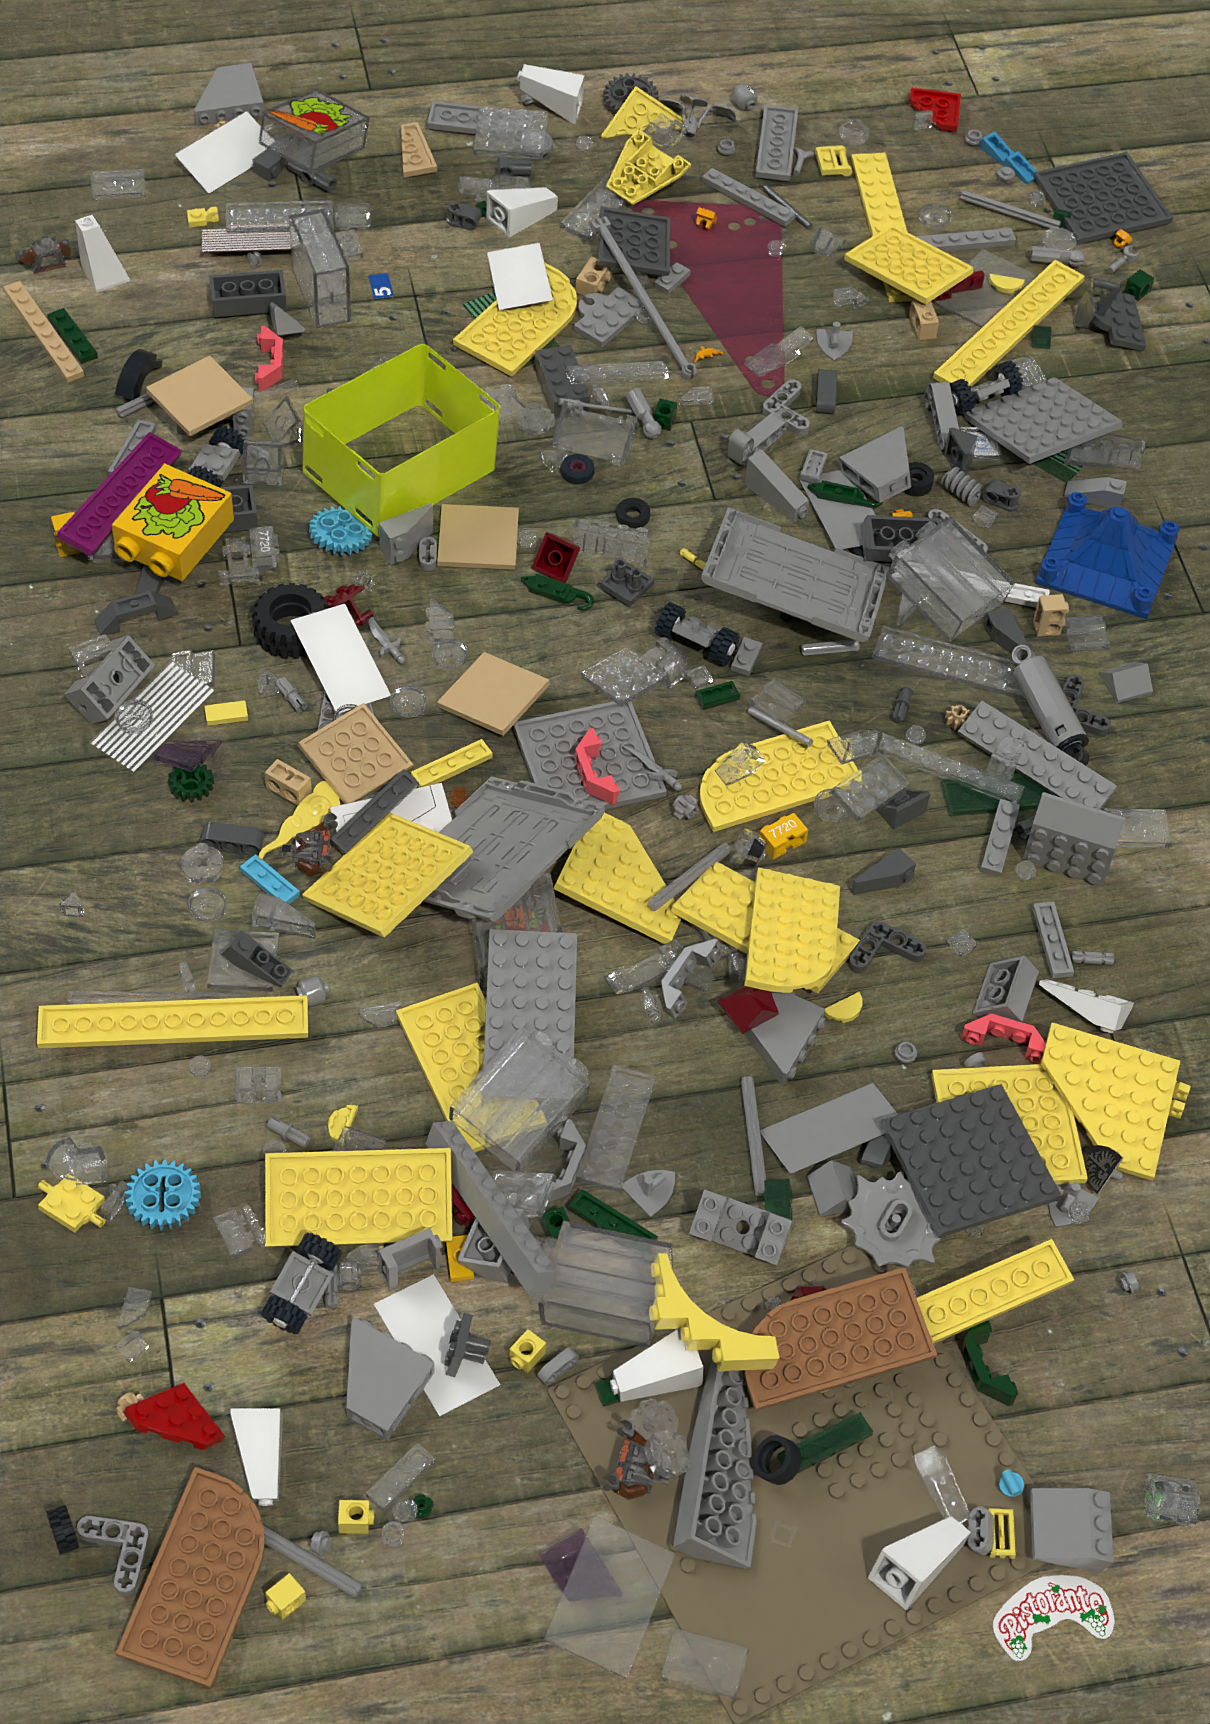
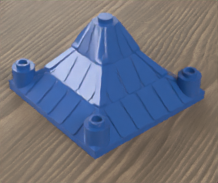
M1080 492L1071 493L1068 496L1066 508L1046 557L1041 562L1035 584L1147 619L1175 546L1179 526L1173 521H1164L1160 525L1159 530L1139 524L1137 519L1122 507H1112L1102 512L1091 510L1086 507L1087 498L1084 494Z

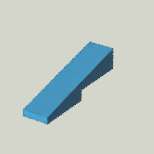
M995 131L982 138L978 146L1003 167L1013 169L1015 176L1026 185L1035 180L1034 172L1036 170L1019 151L1014 153Z

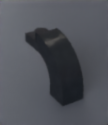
M143 349L134 351L121 371L115 395L131 400L140 397L147 374L154 368H161L163 360L157 359V354Z

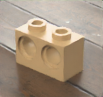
M591 257L576 278V293L582 295L602 293L606 282H609L612 277L610 267L598 265V259Z
M912 299L909 316L918 339L936 338L939 320L931 301L924 304L917 299Z
M1063 594L1039 596L1033 620L1037 637L1061 634L1062 627L1065 626V615L1069 612V606L1065 602Z
M278 759L265 771L266 788L297 806L312 793L311 778Z

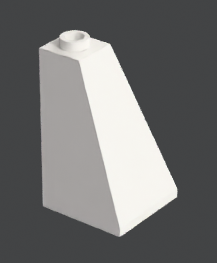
M524 64L522 71L518 73L520 89L570 123L576 124L583 102L584 75Z
M547 188L487 191L486 219L510 238L557 211L558 196Z
M93 215L75 220L82 271L96 293L130 282V278Z
M677 1329L613 1371V1380L610 1381L613 1394H618L621 1402L703 1386V1365L697 1350H686L685 1342L681 1340V1329Z
M231 1409V1417L252 1499L254 1502H258L259 1506H272L273 1501H279L283 1427L282 1412L280 1409Z
M952 1516L886 1546L881 1551L868 1579L907 1611L964 1546L971 1532Z

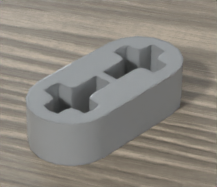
M424 537L419 543V566L424 571H431L437 565V542L432 537Z
M571 1347L566 1348L539 1371L538 1378L545 1385H550L575 1365L579 1355Z
M978 1506L969 1514L968 1530L971 1533L968 1536V1545L978 1555H985L993 1547L994 1516L986 1508Z

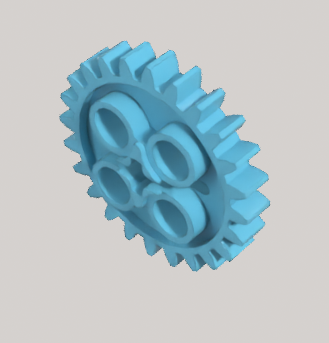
M331 506L330 511L326 508L323 509V512L317 511V515H313V519L310 520V538L314 539V544L319 543V548L326 547V552L333 550V554L339 551L341 555L344 552L351 555L352 551L358 553L359 549L365 550V546H369V541L372 540V531L346 509L342 510L341 506L338 507V510Z
M166 1159L163 1160L162 1165H159L155 1160L153 1167L146 1163L145 1171L138 1168V1176L131 1175L132 1183L126 1184L128 1190L125 1191L126 1206L129 1207V1214H134L135 1221L141 1219L142 1226L149 1222L150 1229H153L155 1225H159L160 1231L163 1230L164 1225H168L169 1229H172V1223L181 1226V1219L189 1221L188 1213L195 1214V1207H199V1198H201V1192L199 1191L200 1183L197 1182V1176L192 1175L190 1168L185 1170L183 1163L176 1167L175 1160L170 1165H167ZM165 1177L166 1192L164 1193V1211L160 1212V1198L162 1197V1178ZM151 1183H156L154 1186H148ZM173 1183H179L177 1186H171ZM150 1203H154V1204H155V1205L150 1206V1207L146 1206V1205H148V1204H150ZM173 1203L178 1204L177 1206H170Z

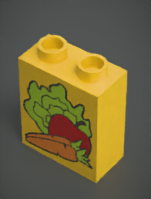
M164 463L113 522L114 550L125 561L132 562L136 560L149 566L160 577H167L169 575L183 582L233 522L232 493Z

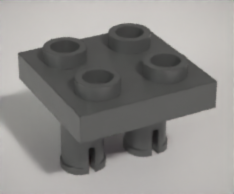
M617 558L614 561V569L600 581L599 588L630 607L654 585L655 579L622 558Z
M463 1313L461 1321L456 1320L454 1330L451 1332L450 1347L444 1361V1365L448 1366L446 1372L448 1376H456L463 1359L483 1364L489 1352L491 1340L473 1336L469 1332L473 1317L471 1314Z

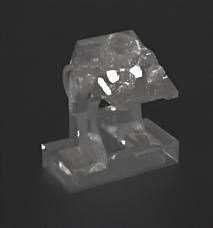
M245 537L225 538L226 545H222L223 557H227L228 570L219 571L220 585L260 581L259 567L248 568L247 555H251L250 543L245 542ZM243 557V561L232 562L231 558Z

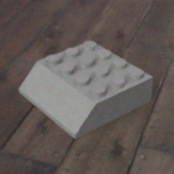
M1043 792L1022 861L1068 875L1072 878H1078L1091 884L1103 886L1125 817Z

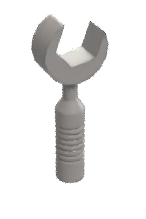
M1126 246L1123 250V258H1119L1107 268L1108 272L1113 273L1124 264L1125 260H1137L1139 253H1130L1133 246Z

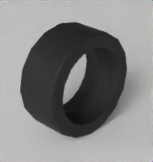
M779 1435L769 1436L764 1439L757 1447L754 1455L756 1473L761 1479L776 1485H783L791 1481L798 1473L801 1465L799 1447L793 1441ZM784 1447V1463L778 1471L771 1473L769 1469L771 1457L777 1449Z

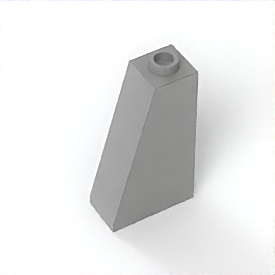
M759 450L748 458L745 486L792 522L805 517L808 512L809 500L763 450Z

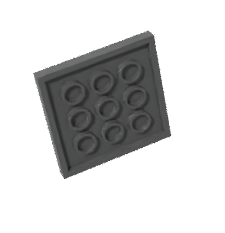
M601 206L599 218L602 219L605 216L611 223L608 230L632 270L669 276L670 218ZM599 232L598 265L621 269Z

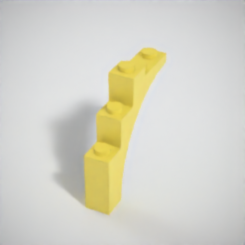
M659 1253L654 1263L651 1264V1275L656 1280V1299L649 1308V1318L654 1322L655 1330L681 1329V1340L685 1342L686 1350L713 1349L712 1358L714 1363H717L718 1371L774 1369L780 1359L775 1336H758L740 1332L721 1324L707 1315L691 1301L680 1286L672 1271L668 1254Z

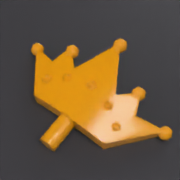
M701 346V351L697 352L694 363L698 359H704V357H713L712 354L723 355V352L713 348L705 349Z

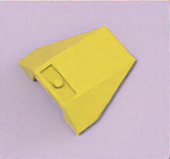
M638 129L626 142L606 188L631 205H634L679 179L691 167V163L679 155L672 159L654 147L652 138Z

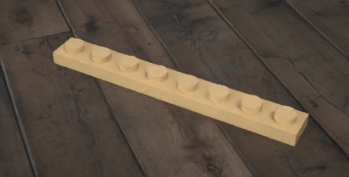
M18 281L4 286V293L66 382L84 377L83 369L23 284Z

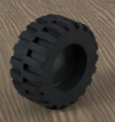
M279 584L276 588H269L267 593L264 592L259 596L252 610L254 636L257 643L266 652L270 651L271 655L276 657L279 655L283 659H288V657L299 659V656H308L294 627L279 624L277 621L288 616L303 617L328 609L327 602L319 592L317 593L311 587L307 588L304 584Z

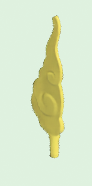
M326 781L319 782L315 786L313 793L299 803L294 814L288 817L282 824L277 839L260 851L258 856L260 860L264 858L266 853L282 847L283 844H287L292 838L297 837V834L314 828L323 822L324 816L331 812L330 808L340 805L339 797Z

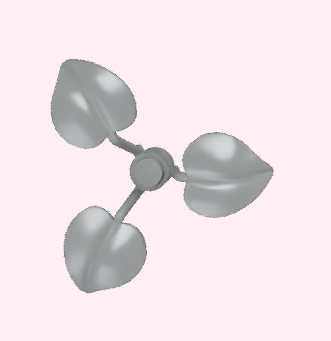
M688 94L680 95L681 102L692 104L690 116H687V118L685 114L687 107L681 105L679 101L667 98L659 100L660 103L669 109L682 111V134L686 136H695L697 128H700V124L708 112L730 118L734 122L736 120V113L732 108L718 104L708 106V101L701 97H692ZM695 105L700 107L708 106L700 120L697 121V118L693 116Z

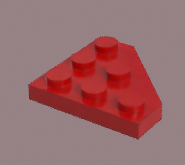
M911 87L909 104L940 130L957 132L961 100L960 93Z
M185 1383L129 1405L123 1412L138 1432L146 1434L147 1431L160 1434L162 1439L180 1443V1441L192 1443L194 1448L201 1450L223 1442L225 1437Z

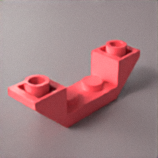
M261 326V333H257V344L261 345V352H271V357L274 360H271V365H259L258 373H255V384L259 385V392H263L281 380L283 372V339L266 326Z
M590 728L576 747L575 763L586 793L614 805L617 804V795H620L618 783H614L612 775L598 778L596 771H592L591 758L599 756V748L602 747L600 736H596L594 728Z
M989 1014L964 1026L961 1040L969 1044L982 1046L987 1032L996 1037H1004L1017 1043L1028 1044L1024 1059L1037 1064L1042 1061L1046 1043L1032 1025Z

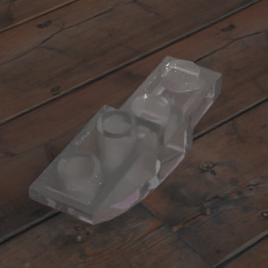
M495 174L493 180L459 176L458 179L460 193L474 195L475 201H487V191L531 188L529 178L522 176Z
M800 326L777 344L770 343L746 361L745 365L756 375L775 371L799 357L800 350L813 341V336Z

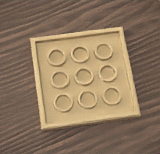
M210 355L146 387L147 393L189 436L253 404V398Z
M442 504L437 566L515 570L519 508Z
M483 652L437 701V706L504 736L550 685V681L545 677Z
M364 703L301 740L297 745L344 804L362 800L389 783L403 769L408 771L414 765Z

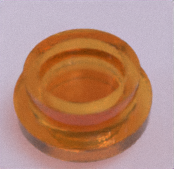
M456 788L450 794V802L452 805L459 807L470 797V794L465 788Z

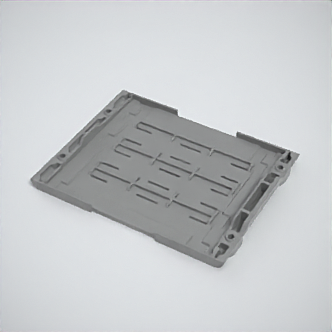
M727 508L701 576L705 584L809 621L811 624L859 642H865L870 638L890 567L874 561H864L863 557L836 548L834 552L781 533L780 526L732 508Z
M491 776L454 811L456 817L439 832L471 846L473 853L423 901L455 910L458 916L468 919L479 917L493 922L497 921L567 849H570L602 818L605 812V805L576 798L567 791L523 780L516 783Z

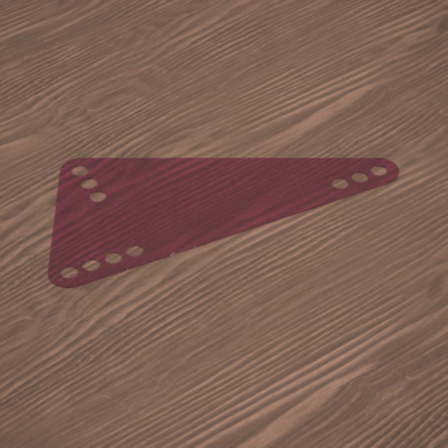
M643 200L636 203L633 207V212L642 213L643 208L650 207L655 211L652 215L670 218V240L678 244L676 248H670V267L677 262L691 270L690 276L681 285L753 390L760 395L771 396L784 384L781 225L773 220H761L759 218L760 213L745 205ZM699 207L716 213L717 221L709 230L705 228L706 222H702L700 227L696 224V213ZM746 218H753L756 220V224L749 226L743 221ZM736 222L740 224L741 228L731 230L728 224ZM747 356H755L758 362L756 364H748L745 362V358ZM755 368H763L766 370V374L764 376H756L753 370ZM771 380L775 386L769 389L764 388L761 382Z

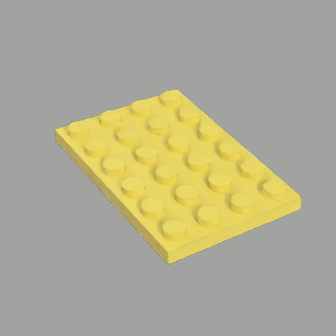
M893 224L847 252L844 257L845 261L924 304L929 303L973 274L972 266Z

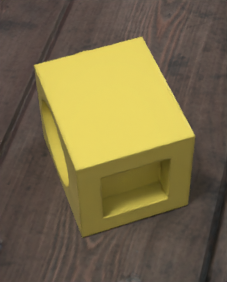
M527 1329L510 1348L509 1360L511 1364L518 1370L522 1369L528 1373L546 1354V1342ZM530 1351L531 1354L523 1355L521 1352Z
M339 1500V1533L369 1534V1525H374V1510H370L369 1500ZM354 1514H360L363 1516L359 1520H353L350 1518Z
M289 1573L266 1591L267 1602L265 1605L274 1616L278 1614L283 1620L306 1602V1594L304 1589Z

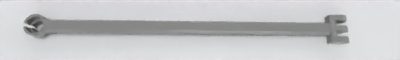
M605 216L602 219L597 218L595 221L590 220L589 225L594 233L600 232L682 370L681 376L686 380H690L691 376L693 379L697 372L695 365L689 363L609 232L608 229H610L611 223Z

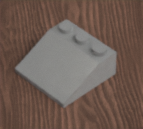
M1032 1488L1030 1490L1033 1560L1099 1573L1114 1563L1110 1492L1090 1488Z

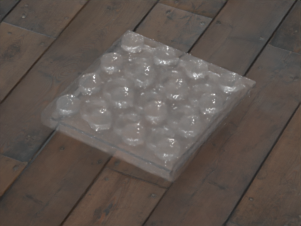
M480 108L473 155L543 159L548 111Z

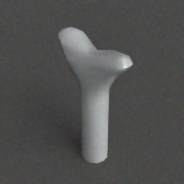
M794 147L798 159L793 174L798 176L804 160L813 157L815 153L812 151L805 152L798 147Z

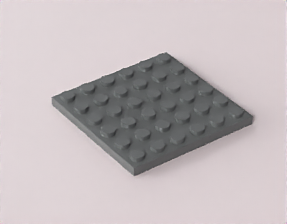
M1128 152L1034 172L1035 181L1077 244L1115 236L1119 229L1130 233L1172 223V215Z
M1002 1084L885 1118L881 1121V1126L938 1238L1058 1201L1062 1197Z

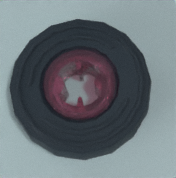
M583 454L568 455L561 463V475L563 479L572 484L587 483L594 475V463L592 459Z

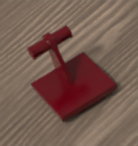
M342 585L335 590V594L324 597L328 604V609L345 604L350 614L354 617L353 621L356 627L363 626L366 623L365 621L374 616L371 614V610H367L361 615L352 600L353 596L365 589L364 585Z

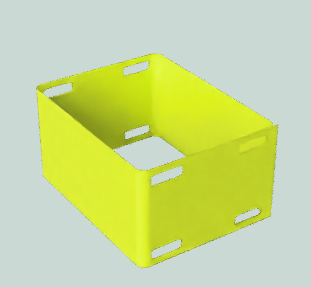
M419 344L304 406L303 472L379 537V523L429 503L435 505L494 471L500 404L428 345ZM429 352L446 366V370L429 358ZM479 393L494 404L497 411H493L479 398ZM426 399L442 412V417L426 405ZM415 406L424 407L455 433L385 473H379L356 452L345 445ZM358 461L374 474L375 479L358 465ZM306 466H309L322 478V483L306 470ZM356 508L372 521V525L356 512Z

